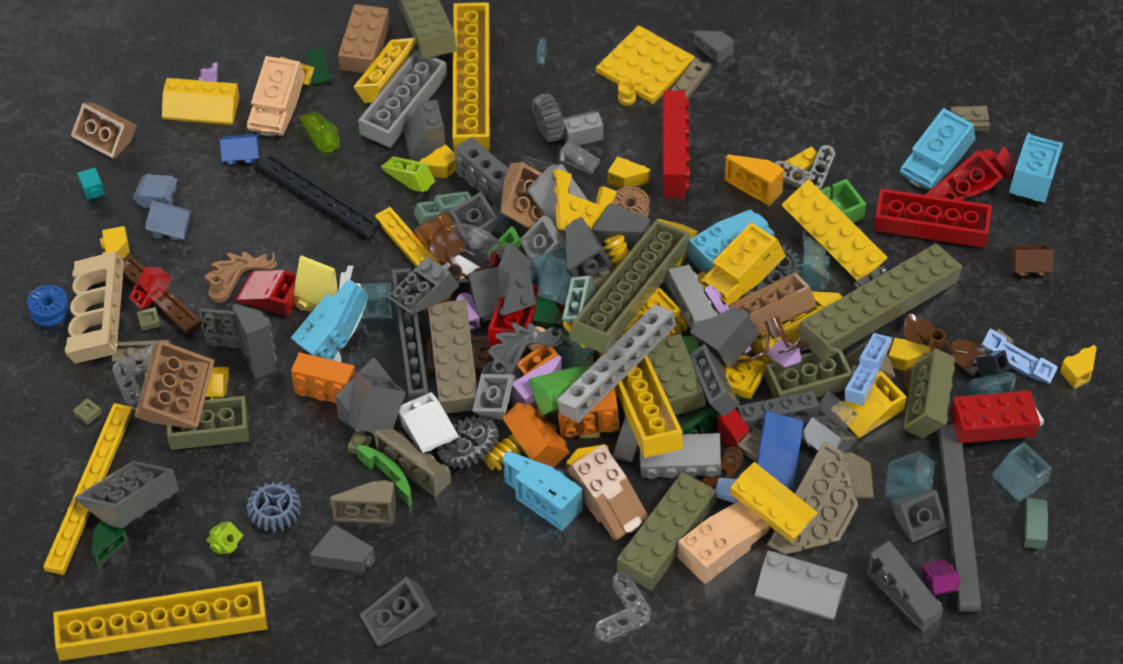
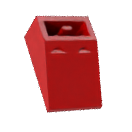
M286 270L252 271L237 296L236 302L288 317L295 305L294 290L297 274Z

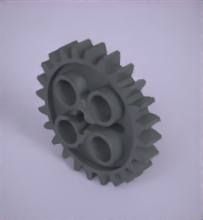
M784 245L782 249L786 256L758 285L751 289V293L795 272L802 278V265L800 258L797 257V253L793 254L792 249L786 251V246Z
M473 415L471 419L467 416L465 421L459 420L457 425L452 424L458 434V438L438 446L439 452L437 453L448 467L452 466L455 469L459 465L462 469L465 464L470 467L472 462L477 464L478 459L484 460L485 454L490 455L489 449H495L494 443L498 442L497 437H499L498 429L492 419L489 420L487 416L483 418L480 415L477 418Z

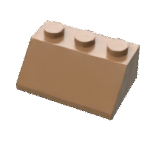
M83 103L71 136L107 156L115 158L131 142L137 125L96 103Z

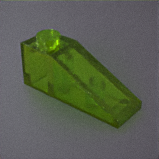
M317 112L300 116L301 122L318 149L328 153L332 152L333 149L340 148L338 130L335 125Z

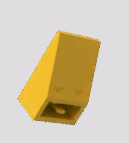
M880 371L864 406L843 401L834 410V413L859 439L904 411L906 396Z

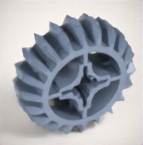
M272 481L271 485L264 483L263 488L257 486V491H252L251 497H248V504L246 506L248 518H250L253 525H257L259 530L264 528L266 533L269 529H272L275 533L276 529L279 528L283 531L284 526L290 528L291 522L296 523V517L300 516V497L296 494L294 488L291 489L289 484L283 486V483L280 482L278 485H275L274 481Z

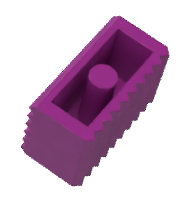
M944 559L935 560L934 562L930 561V563L923 562L921 564L923 582L934 595L959 590L958 584L961 583L960 574L958 571H954L952 564L949 565Z

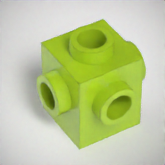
M231 521L221 522L211 529L210 536L206 540L215 553L225 554L233 552L237 548V543L244 535Z

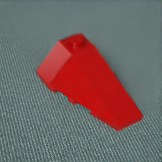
M978 150L925 195L964 200L991 189L1003 176Z

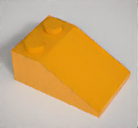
M729 154L726 156L725 181L768 206L782 193L784 169L780 165L774 164L769 160Z

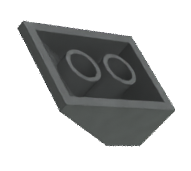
M405 577L360 614L379 647L422 627L437 615L419 584L408 577Z

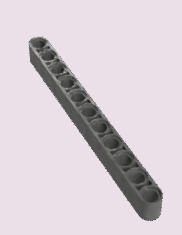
M947 422L945 426L938 429L952 563L954 571L959 572L961 583L958 584L959 590L956 591L958 612H980L981 599L962 443L958 442L953 422Z

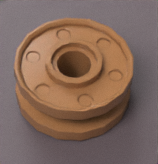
M631 186L617 190V194L611 204L648 218L649 198L643 190Z

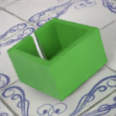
M847 179L833 184L832 192L829 186L820 190L853 223L865 218L866 203Z

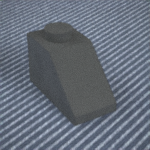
M722 31L694 32V45L717 63H720L733 53L734 40Z

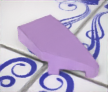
M213 63L210 69L200 70L201 76L198 81L217 82L218 63Z

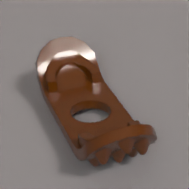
M732 446L726 449L721 459V470L727 473L723 478L730 479L743 461V453L738 447ZM706 476L700 482L716 489L719 478L716 476Z

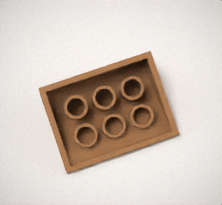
M523 162L511 163L504 179L500 213L530 229L544 213L526 189L542 173Z
M159 340L151 353L135 417L154 424L197 429L215 360Z

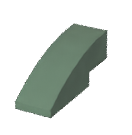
M468 191L437 195L434 201L417 203L414 215L421 227L453 218L449 211L470 199L471 196Z
M1026 498L1024 547L1045 549L1048 533L1047 500Z

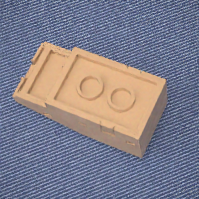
M265 57L251 102L253 107L247 123L249 131L269 137L284 135L295 110L305 78L299 61Z
M738 501L711 516L680 539L678 542V559L706 584L750 550V546L764 536L770 526Z

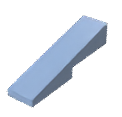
M873 333L859 358V366L845 389V401L864 406L892 342L891 337Z

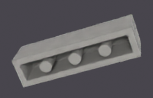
M690 265L668 269L666 283L691 330L718 315L713 310L710 299L706 297L704 288L699 284L697 275L692 271Z

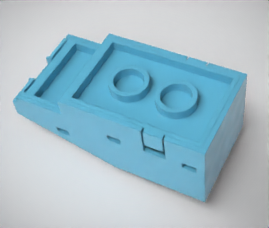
M943 108L912 148L913 153L901 167L900 174L908 178L910 183L919 188H926L928 190L934 188L955 167L974 142V124Z
M1028 133L1015 169L1009 193L1035 201L1046 202L1063 142L1059 143Z
M750 209L722 220L690 239L688 259L701 272L704 271L708 274L714 267L713 261L750 222L773 237L774 232L768 227V222L760 214L754 213Z
M350 280L349 282L346 281L333 297L327 293L292 335L291 339L312 356L334 360L338 351L347 344L369 298L366 290Z
M510 451L503 456V464L505 465L503 470L504 482L515 489L516 499L559 530L563 531L582 511V488L577 482H572L559 470L556 471L548 465Z

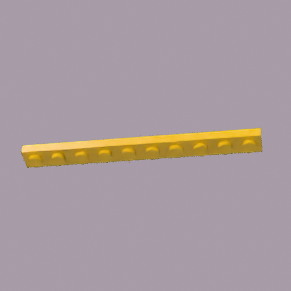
M113 404L44 564L45 571L61 575L65 574L90 515V511L78 503L75 497L106 477L132 416V407Z

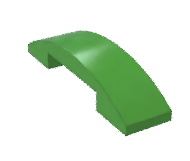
M358 445V458L370 470L378 466L395 483L396 495L410 507L412 505L411 491L401 469L383 453L364 445Z

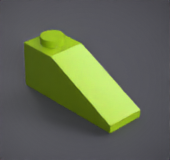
M393 156L381 166L383 171L412 190L424 192L435 182L426 163Z

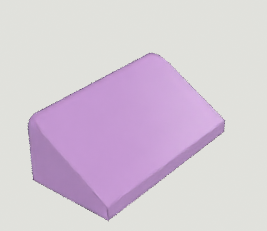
M779 339L766 354V357L783 367L801 362L800 349L778 354V351L786 349L782 339Z

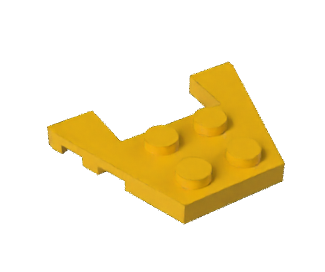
M559 169L554 170L553 174L556 177L554 191L557 194V205H555L557 229L566 232V226L582 216L593 230L609 203H612L617 191L604 186L599 187L595 204L569 194L568 190L572 174Z

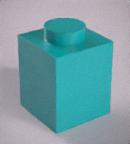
M96 168L78 173L80 185L87 200L105 195Z

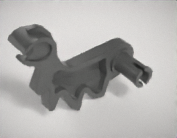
M512 323L516 333L503 332L496 334V338L503 344H497L488 350V353L494 358L491 374L513 375L526 347L530 344H542L548 347L561 345L564 340L562 339L561 330L559 329L558 336H553V327L541 332L531 323L528 324L527 330L516 323Z

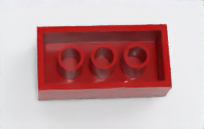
M532 285L537 304L540 290H543V286ZM500 297L488 328L489 347L503 344L496 338V334L503 332L516 333L512 323H516L527 330L528 324H532L536 304L501 315L500 308H503L505 298Z
M1031 391L954 397L949 410L959 443L1035 437L1040 426Z

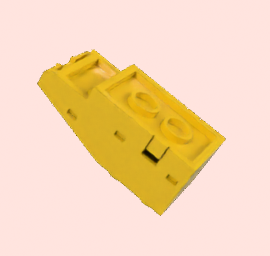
M750 222L713 261L714 267L701 280L700 285L704 289L710 285L713 289L717 288L722 296L721 302L730 305L758 285L786 255L775 237Z

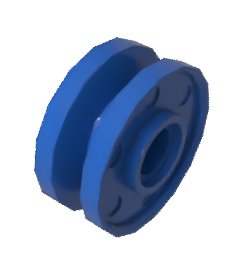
M55 285L38 287L32 291L27 300L31 319L40 326L51 327L58 325L69 314L70 308L66 293L62 288Z

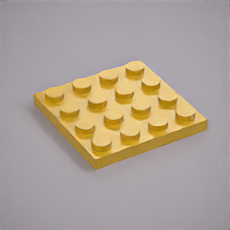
M638 25L596 67V72L618 85L625 80L634 82L636 85V95L654 104L663 95L664 90H667L688 69L695 56Z

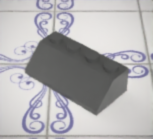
M238 304L232 305L241 351L254 378L257 379L276 372L275 363H278L275 354L276 348L272 341L274 337L270 330L272 326L269 318H265L262 311Z

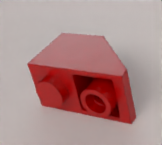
M145 267L129 299L137 307L144 309L165 293L172 278L161 268Z
M736 409L724 417L719 414L717 431L720 433V442L728 447H737L749 433L748 426Z

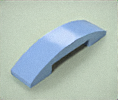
M991 328L989 329L981 344L987 352L1006 350L1010 368L1038 381L1048 384L1051 382L1058 366L1042 357L1040 359L1033 357L1007 342L1005 336Z

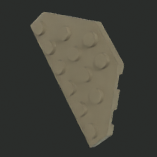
M824 441L795 492V495L817 511L818 514L793 544L774 530L766 546L782 555H788L840 540L858 507L841 450Z

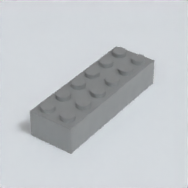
M415 50L358 120L360 135L391 148L405 130L418 104L428 101L446 79V62L435 57L422 59L420 52Z

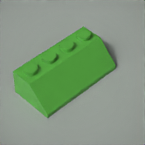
M594 363L528 379L540 415L545 416L559 412L557 403L559 397Z

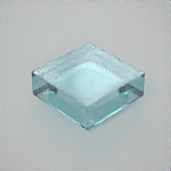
M540 38L537 49V62L544 64L547 42L546 39Z

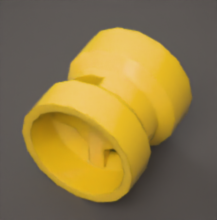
M629 80L620 82L618 85V101L622 105L633 104L636 100L635 83Z

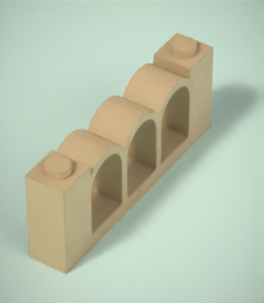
M116 251L75 261L72 275L75 280L72 287L77 296L73 299L70 309L75 317L68 327L69 334L72 337L67 338L65 353L75 364L113 355L117 352L124 261ZM106 281V286L87 291L90 286ZM104 302V308L85 312L90 306ZM102 324L101 330L82 334L87 328Z

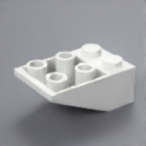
M432 392L401 405L398 413L401 426L422 453L431 451L435 447L458 438L457 432Z

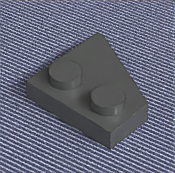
M522 267L508 272L507 286L503 294L505 300L503 308H500L501 315L536 304L529 268Z

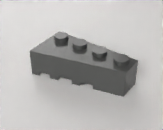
M890 541L870 554L867 575L921 631L941 618L943 610L941 603L931 594Z

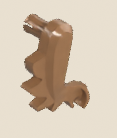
M246 252L242 253V257L227 253L229 261L212 263V269L215 271L209 272L205 276V281L210 284L208 290L210 299L215 303L226 301L241 274L246 270L271 271L276 268L277 262L274 253H272L271 261L266 260L267 254L253 258Z

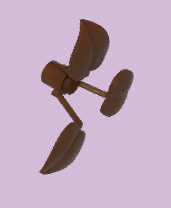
M439 226L431 239L430 250L432 256L438 261H443L447 258L450 264L447 270L456 281L461 277L468 280V276L462 273L461 266L454 264L450 257H456L461 251L459 237L443 226ZM479 267L476 268L473 272L486 270L488 268ZM451 295L439 303L450 302ZM425 308V309L422 310V311L429 312V311H428V308Z
M911 313L906 317L903 327V335L906 340L917 344L929 343L930 352L935 348L941 350L945 346L947 351L955 357L954 363L958 366L971 367L977 363L976 357L986 352V349L982 346L964 339L953 341L950 348L949 341L945 340L946 334L943 330L935 329L932 323ZM912 367L904 372L902 378L907 392H909Z
M778 316L764 321L767 332L764 333L766 337L765 349L751 358L738 359L736 363L751 362L766 355L769 352V336L772 339L781 337L786 349L778 351V354L791 352L795 349H800L801 354L810 350L806 346L810 343L798 338L793 345H789L788 342L791 343V341L785 334Z

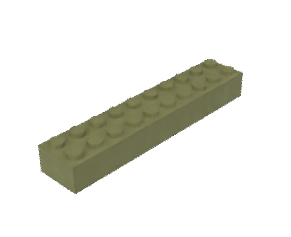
M656 220L573 320L570 340L606 354L667 277L668 269L674 268L687 252L690 233Z
M934 244L802 320L797 338L809 341L810 344L806 346L824 361L958 282L963 266L938 244Z

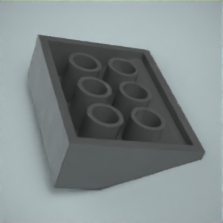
M131 461L77 495L75 500L106 524L124 528L134 519L143 516V513L157 507L163 500L172 497V494L179 491L173 469Z

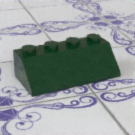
M734 393V395H735V397H736V399H737V402H738V404H739L740 396H739L738 394ZM708 401L706 406L681 415L677 421L682 430V435L715 433L720 413Z

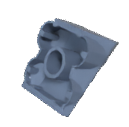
M146 174L141 177L133 199L138 205L150 208L151 200L172 205V193L176 190L178 179L172 176Z
M151 200L146 220V230L150 231L153 238L160 239L167 235L172 240H184L191 210Z

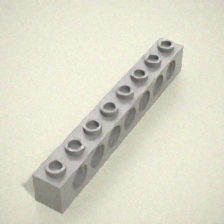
M654 304L610 347L606 354H603L559 397L557 403L560 414L579 423L676 327L673 311Z

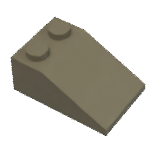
M385 480L373 481L331 496L330 501L334 522L394 524L396 509L394 482Z

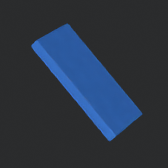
M766 411L763 418L756 463L793 492L804 421Z

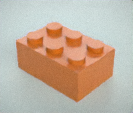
M298 353L291 369L294 392L300 396H309L320 401L325 400L336 404L335 396L355 377V367L346 363Z
M518 402L502 419L531 460L554 468L569 453L565 446V440L558 436L556 427L547 420V415L541 416L538 408Z

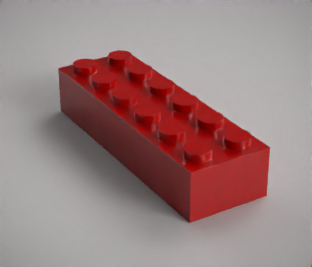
M664 90L663 198H685V191H689V180H686L690 176L689 124H686L689 123V112L686 110L689 109V98H685V91Z
M880 189L874 231L985 248L992 205Z

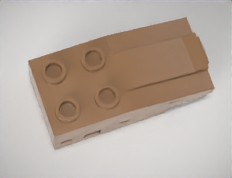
M604 444L566 470L565 474L572 482H577L581 486L582 499L596 520L602 522L615 541L629 532L632 533L639 528L641 523L648 519L649 516L630 482Z

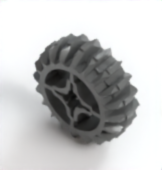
M549 93L533 98V115L544 139L548 142H554L563 138L565 134L564 120L555 98Z

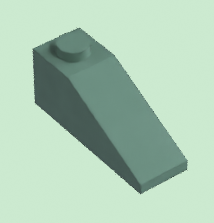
M590 276L571 278L562 318L563 322L573 321L596 294Z

